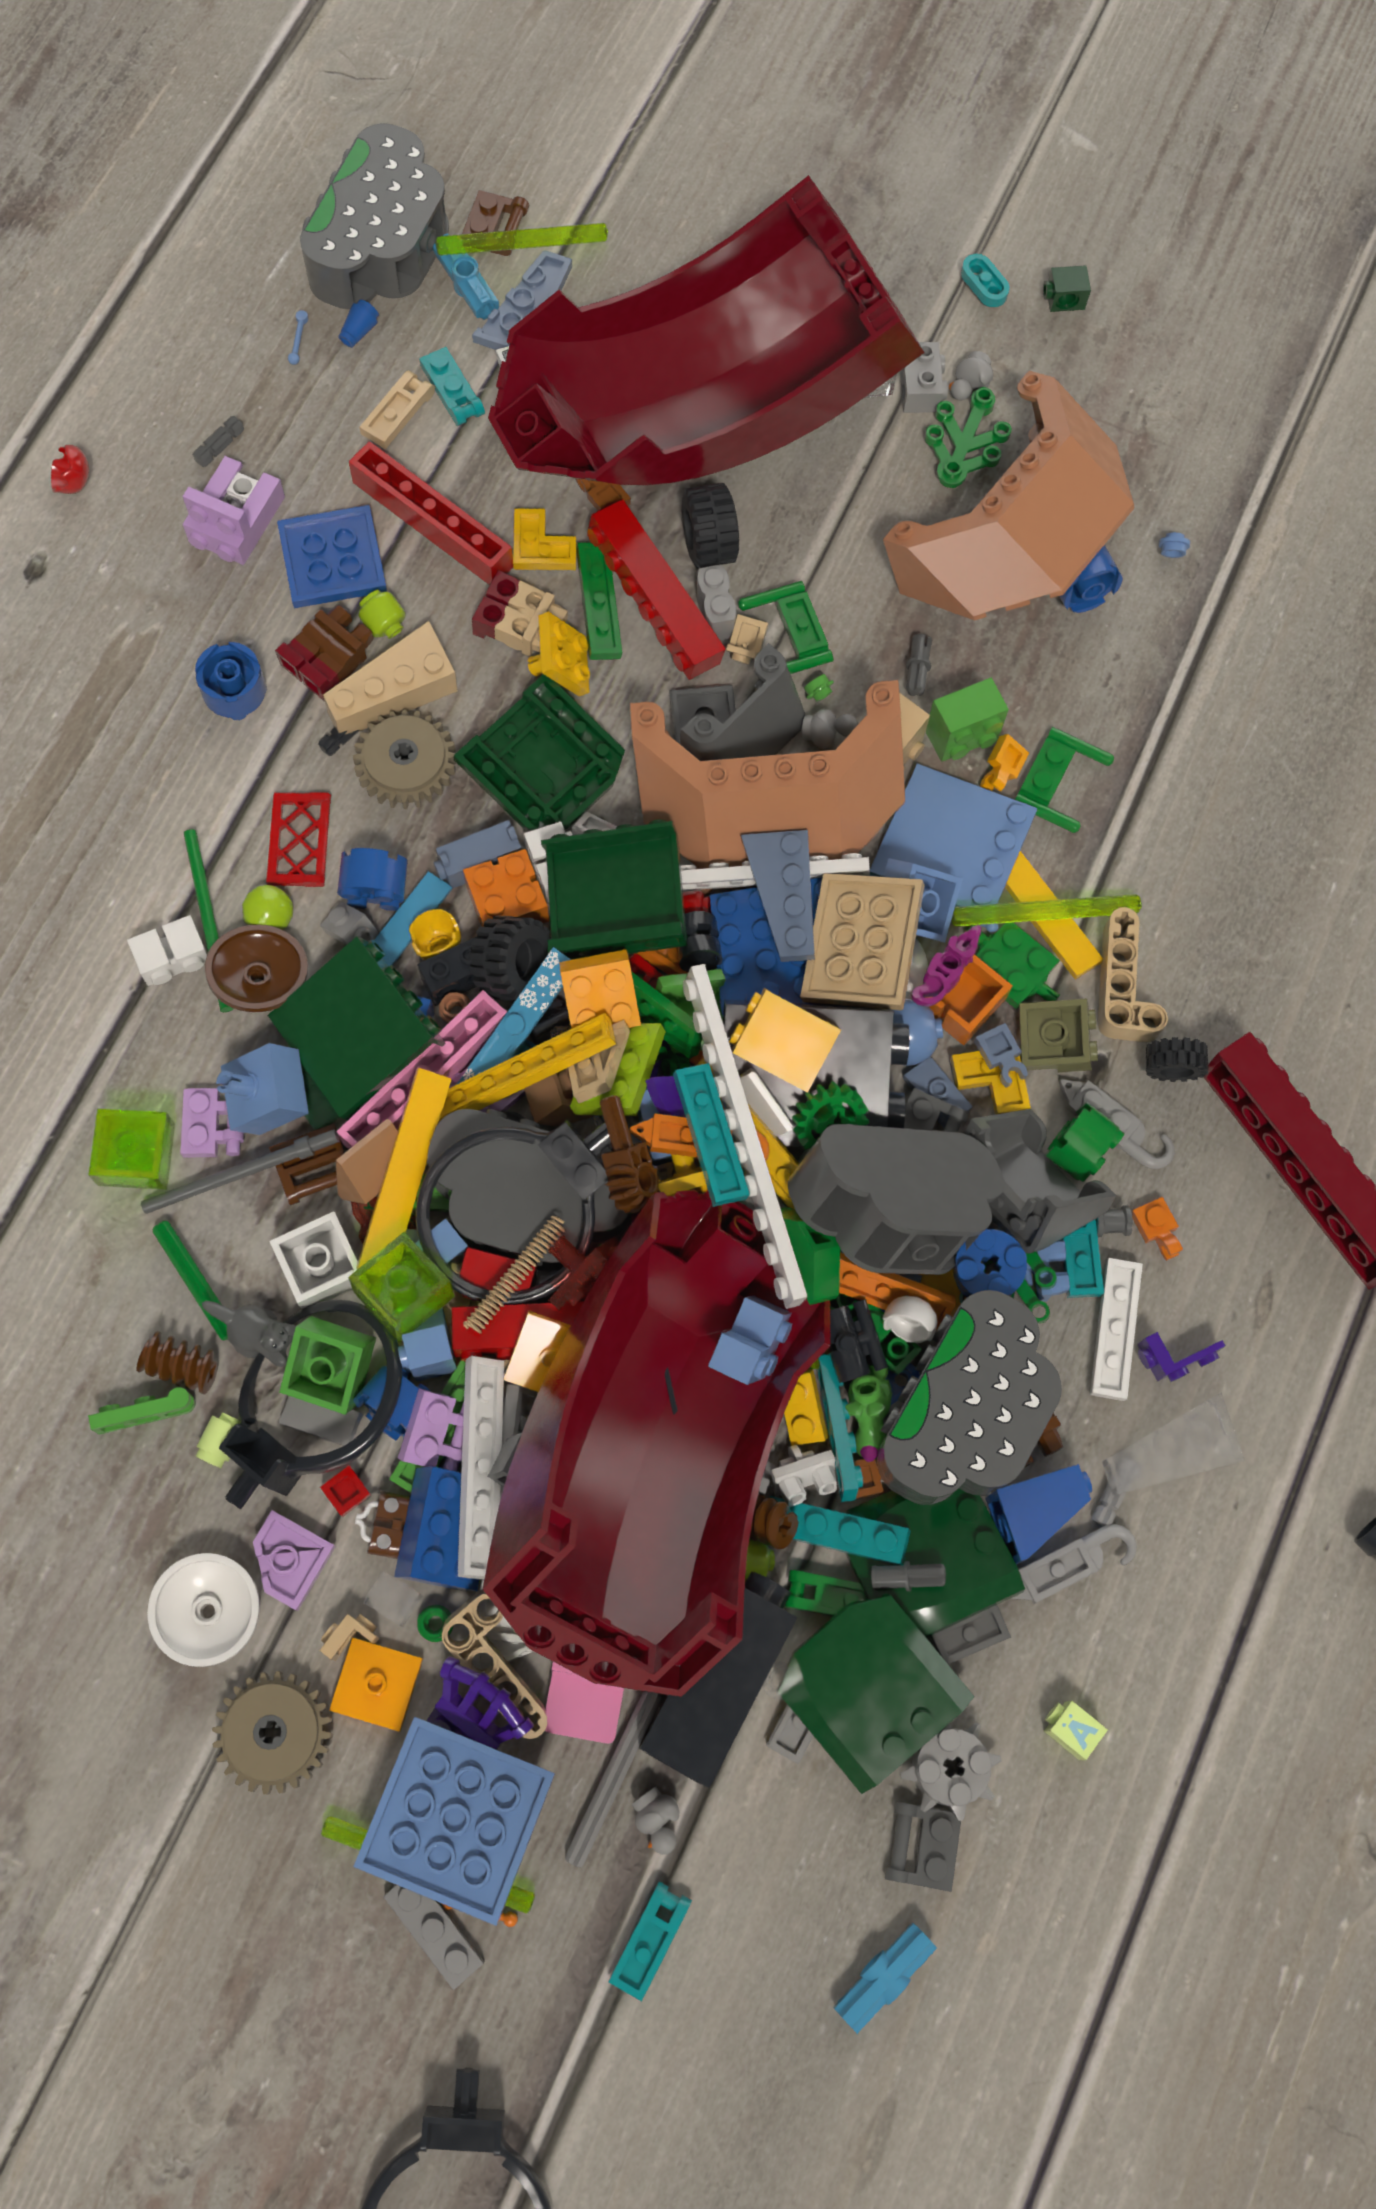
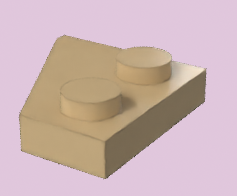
M624 1020L612 1025L616 1045L568 1067L573 1096L578 1103H582L612 1089L630 1034V1029Z

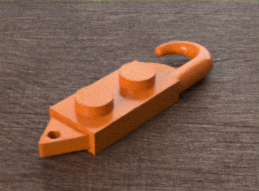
M654 1113L651 1119L634 1125L629 1129V1132L642 1142L646 1141V1145L650 1147L649 1151L698 1158L686 1117ZM756 1130L765 1161H767L770 1153L769 1143L766 1137Z

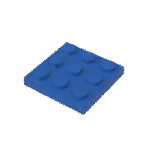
M370 505L277 521L294 609L367 596L375 590L380 592L387 591Z

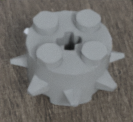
M977 1722L965 1731L962 1729H952L950 1724H948L913 1754V1765L900 1773L901 1779L915 1781L917 1788L924 1794L920 1808L923 1812L928 1811L938 1803L950 1806L957 1820L960 1821L964 1820L968 1803L975 1801L978 1797L991 1801L994 1799L995 1795L988 1787V1782L991 1777V1768L1001 1762L1000 1755L987 1753L985 1746L978 1739L981 1725ZM956 1759L958 1762L956 1766L959 1768L958 1773L947 1776L945 1771L948 1768L943 1766L944 1761Z

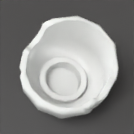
M905 1295L896 1298L888 1305L882 1318L885 1330L891 1329L896 1336L912 1343L931 1341L937 1328L936 1313L928 1302L916 1296Z

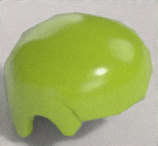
M271 885L258 886L247 894L242 903L243 921L247 925H268L284 930L293 918V903L290 897L278 887Z

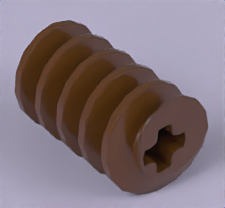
M159 1331L155 1332L153 1337L146 1342L139 1355L136 1371L140 1373L145 1370L146 1375L150 1377L158 1374L159 1379L165 1382L172 1379V1383L177 1386L185 1382L187 1389L195 1390L198 1387L199 1392L205 1395L212 1387L218 1370V1363L214 1361V1350L209 1349L205 1356L202 1357L200 1356V1345L197 1344L191 1352H187L188 1341L183 1340L178 1348H175L174 1336L170 1335L163 1344L161 1343L162 1333Z
M758 1494L749 1539L759 1541L764 1545H770L775 1549H784L794 1539L799 1523L798 1517L794 1512H790L789 1505L786 1502L777 1503L774 1498H766L762 1494Z

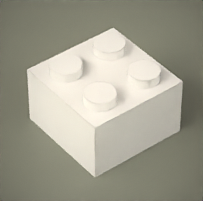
M334 1211L269 1241L301 1309L318 1302L328 1301L368 1282L363 1271L356 1269L358 1260Z

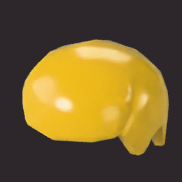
M430 909L418 915L409 927L412 947L417 956L421 957L422 960L434 957L460 945L461 942L460 929L454 916L443 909Z

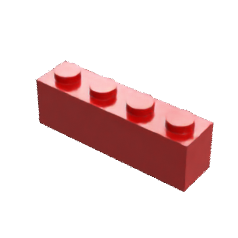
M583 1302L504 1305V1307L497 1305L500 1311L490 1306L497 1315L494 1316L485 1309L493 1317V1320L481 1314L489 1321V1324H485L478 1319L485 1325L486 1329H482L475 1324L482 1330V1333H478L471 1327L466 1329L463 1322L467 1321V1317H471V1313L475 1312L474 1308H478V1306L452 1307V1348L454 1356L461 1357V1361L464 1362L471 1356L483 1357L497 1355L498 1360H510L528 1311L571 1325Z

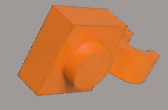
M1163 1197L1131 1211L1133 1221L1145 1243L1155 1240L1166 1261L1179 1255L1178 1252L1182 1251L1183 1248L1177 1237L1171 1233L1176 1231L1179 1226Z

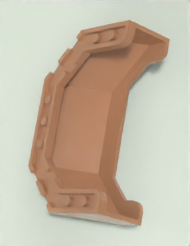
M1028 371L1019 381L1017 386L1019 396L1032 402L1036 423L1028 433L1030 444L971 513L928 526L913 521H902L895 525L883 538L900 594L974 621L987 617L986 612L1005 607L1006 611L1030 605V599L1048 594L1050 599L1061 596L1134 510V502L1117 445L1054 377Z
M898 680L881 681L869 687L866 693L867 715L836 750L699 761L670 737L669 732L665 729L664 712L659 705L653 702L630 703L632 740L643 822L647 825L649 822L658 819L672 821L678 833L680 855L686 860L691 861L699 869L709 868V865L713 863H728L729 867L742 866V862L749 861L741 835L808 830L809 858L812 856H827L828 860L842 859V855L859 853L864 846H867L883 828L886 821L905 803Z

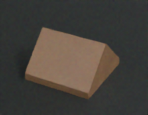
M388 1118L336 1160L338 1196L343 1200L367 1204L379 1194L398 1132Z

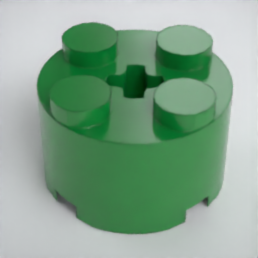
M1085 1102L1075 1112L1079 1115L1076 1119L1073 1118L1071 1121L1068 1120L1047 1148L1049 1151L1044 1154V1156L1074 1179L1082 1182L1090 1175L1094 1176L1106 1161L1102 1156L1109 1148L1114 1149L1125 1134L1118 1125L1088 1102Z

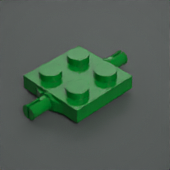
M1010 919L998 932L991 934L989 937L981 931L978 943L980 948L976 956L1012 985L1005 1000L1017 1010L1020 1007L1019 1003H1023L1027 998L1034 996L1036 993L1045 1001H1057L1060 994L1055 992L1045 982L1048 975L1058 965L1060 961Z

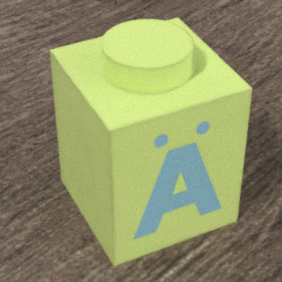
M1073 1701L1064 1702L1063 1705L1058 1702L1045 1718L1049 1724L1044 1732L1078 1760H1087L1108 1731V1729Z

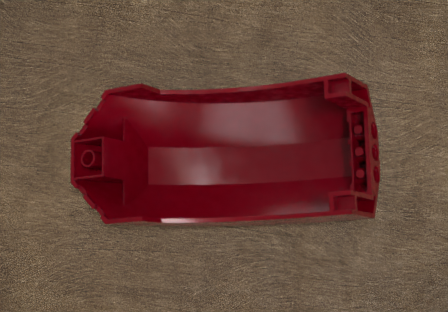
M808 175L730 237L694 260L639 288L582 307H578L560 289L557 290L509 329L506 361L501 363L496 387L499 390L495 406L491 405L488 419L518 470L618 485L675 483L728 470L790 444L848 410L925 352L847 228Z
M696 1190L677 1191L674 1196H666L664 1192L654 1193L627 1230L584 1300L547 1372L518 1442L500 1499L483 1584V1591L524 1644L532 1651L594 1684L680 1697L742 1640L747 1550L753 1514L764 1470L783 1414L799 1377L830 1347V1300L810 1305L807 1299H805L800 1306L786 1309L783 1299L780 1300L776 1295L774 1288L776 1275L773 1265H768L763 1251V1246L766 1242L762 1231H758L755 1226L753 1210L739 1201L713 1207L708 1190L704 1194H698ZM754 1295L791 1312L792 1314L788 1322L792 1323V1328L787 1340L784 1343L779 1342L774 1354L778 1356V1362L773 1373L770 1376L766 1375L764 1379L746 1385L708 1367L721 1334L731 1331L744 1298ZM667 1367L678 1410L674 1415L664 1376Z

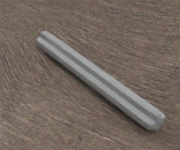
M643 1691L566 1853L565 1860L568 1863L579 1868L584 1865L662 1699L659 1693Z

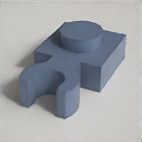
M1006 1023L976 1036L974 1042L989 1069L999 1066L1001 1070L1000 1081L1006 1088L1012 1083L1008 1072H1017L1021 1080L1027 1077L1028 1072L1025 1065L1015 1060L1022 1051Z

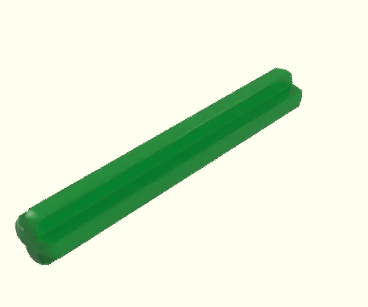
M168 1221L160 1222L153 1227V1234L219 1338L223 1341L228 1340L227 1325L210 1315L202 1307V1302L211 1301L222 1305L171 1224Z

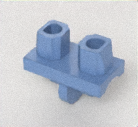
M1059 1240L1037 1252L1046 1267H1050L1049 1262L1064 1261L1066 1259L1064 1240ZM1027 1263L1025 1280L1029 1286H1032V1274L1035 1277V1273ZM1056 1272L1057 1283L1049 1290L1040 1288L1035 1280L1036 1296L1038 1299L1047 1302L1051 1296L1067 1293L1070 1289L1067 1272ZM1050 1273L1040 1275V1282L1043 1284H1048L1053 1279Z

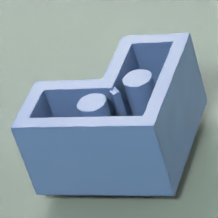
M754 1295L745 1297L731 1331L721 1334L708 1367L746 1385L764 1379L766 1375L770 1376L778 1362V1356L774 1354L779 1342L784 1343L790 1334L792 1323L788 1321L792 1313Z
M437 1297L397 1307L400 1318L393 1320L398 1340L403 1339L404 1343L403 1346L398 1347V1352L405 1371L408 1374L412 1373L416 1382L454 1373L457 1365L440 1298Z

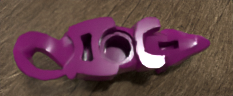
M980 925L972 927L959 937H950L944 953L935 954L925 972L923 985L914 988L911 992L914 1003L920 1006L935 1005L958 984L964 967L973 962V956L978 948L979 937L982 931Z

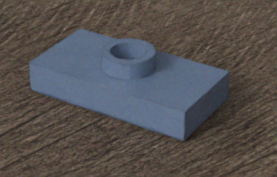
M931 1056L903 1077L912 1090L916 1088L967 1112H970L972 1109V1105ZM940 1112L937 1120L945 1128L950 1116Z

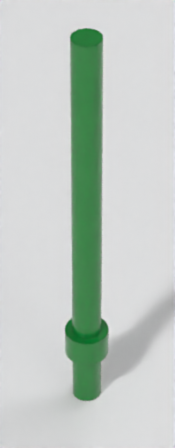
M194 829L184 831L183 834L207 950L209 952L212 945L219 939L197 832ZM218 999L220 1012L226 1013L234 1009Z

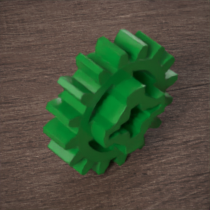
M831 1082L827 1090L821 1084L817 1085V1093L815 1095L806 1092L805 1096L808 1101L806 1103L797 1102L796 1106L801 1113L792 1116V1120L797 1125L793 1128V1132L805 1149H811L823 1131L831 1125L852 1124L864 1126L869 1124V1120L864 1115L869 1110L863 1103V1098L847 1084L839 1088L835 1082ZM842 1102L848 1104L850 1110H846V1108L842 1106ZM811 1130H815L817 1134L819 1133V1137L814 1136Z

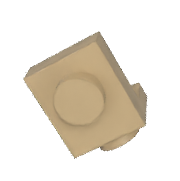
M738 614L730 643L726 647L727 652L733 653L731 659L749 664L751 659H755L762 650L769 623Z
M347 1614L339 1625L333 1623L321 1638L324 1645L319 1651L329 1659L336 1661L358 1632L370 1642L376 1644L380 1639L373 1633L377 1626L362 1614H359L356 1619Z

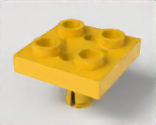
M549 611L538 615L540 654L528 658L527 662L531 663L528 664L529 671L536 677L541 674L546 675L579 697L590 693V670L588 668V642L586 636Z
M671 1154L676 1173L673 1174L674 1177L661 1180L658 1183L659 1190L664 1192L666 1196H674L677 1191H686L697 1188L698 1192H706L708 1188L702 1169L696 1167L694 1157Z

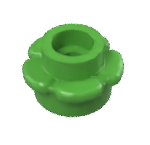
M825 674L817 677L804 687L808 694L806 698L808 700L814 698L816 702L823 700L833 692L830 687L834 681H829Z

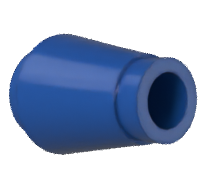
M362 299L357 304L353 303L338 335L341 342L353 348L378 323L376 320L379 316L378 311L370 303Z

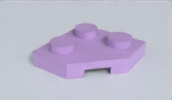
M272 1510L253 1541L262 1575L261 1580L264 1592L294 1610L299 1611L336 1546Z

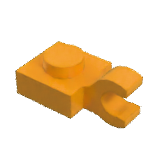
M1009 734L999 736L987 760L993 766V769L982 779L980 787L993 791L995 787L998 791H1002L1006 786L1007 780L1017 779L1029 752Z

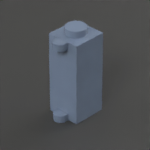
M507 820L436 848L438 861L433 862L440 881L446 879L447 883L452 888L465 884L463 869L490 860L493 866L497 865V858L520 851L522 848L514 827Z

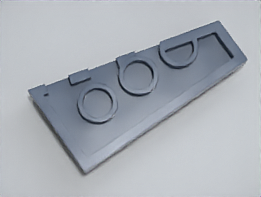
M544 250L523 274L519 285L515 289L511 288L505 295L506 300L498 309L494 308L488 315V321L482 328L478 327L472 334L473 343L494 350L508 347L509 329L557 290L560 289L562 291L572 269V259Z
M808 830L741 835L780 961L815 960Z

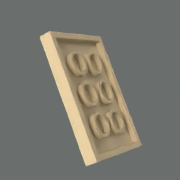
M823 873L813 926L815 960H807L800 996L803 1002L891 1010L904 1009L925 886L923 880Z

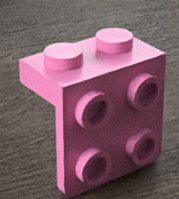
M553 1662L551 1669L553 1672L546 1703L547 1726L545 1732L606 1744L612 1743L616 1736L624 1688L594 1684Z

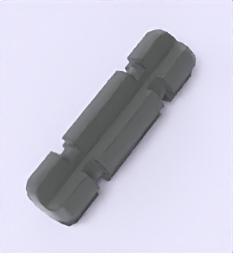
M230 416L223 423L225 427L220 426L203 442L205 444L204 447L200 445L193 452L194 460L199 465L206 467L214 460L212 456L217 457L233 441L232 437L236 438L243 432V424L235 416Z

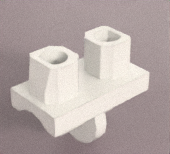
M793 1445L788 1447L789 1458L780 1460V1467L771 1470L773 1479L771 1489L774 1496L781 1495L789 1507L801 1504L806 1500L804 1487L814 1484L819 1495L823 1496L837 1490L835 1457L832 1450L814 1455L812 1450L801 1453L799 1447Z

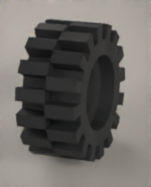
M1172 1037V1040L1163 1038L1161 1042L1155 1040L1152 1041V1044H1147L1146 1075L1151 1076L1152 1079L1159 1078V1081L1170 1080V1082H1176V1080H1181V1082H1187V1079L1198 1080V1077L1203 1078L1208 1074V1045L1205 1042H1200L1198 1039L1190 1041V1038L1186 1037L1183 1040L1178 1039V1037Z

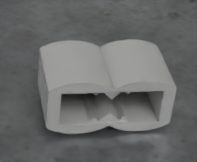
M722 565L699 568L696 598L704 618L719 640L723 641L731 639L736 620V605L733 597L729 594L730 581L727 571Z

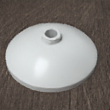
M201 1553L185 1557L170 1566L156 1582L148 1603L149 1629L158 1647L168 1657L181 1664L194 1667H208L223 1663L238 1654L247 1645L256 1630L260 1615V1598L256 1584L250 1574L239 1563L228 1557L212 1553ZM207 1605H213L215 1608V1613L211 1618H205L203 1615V1609Z

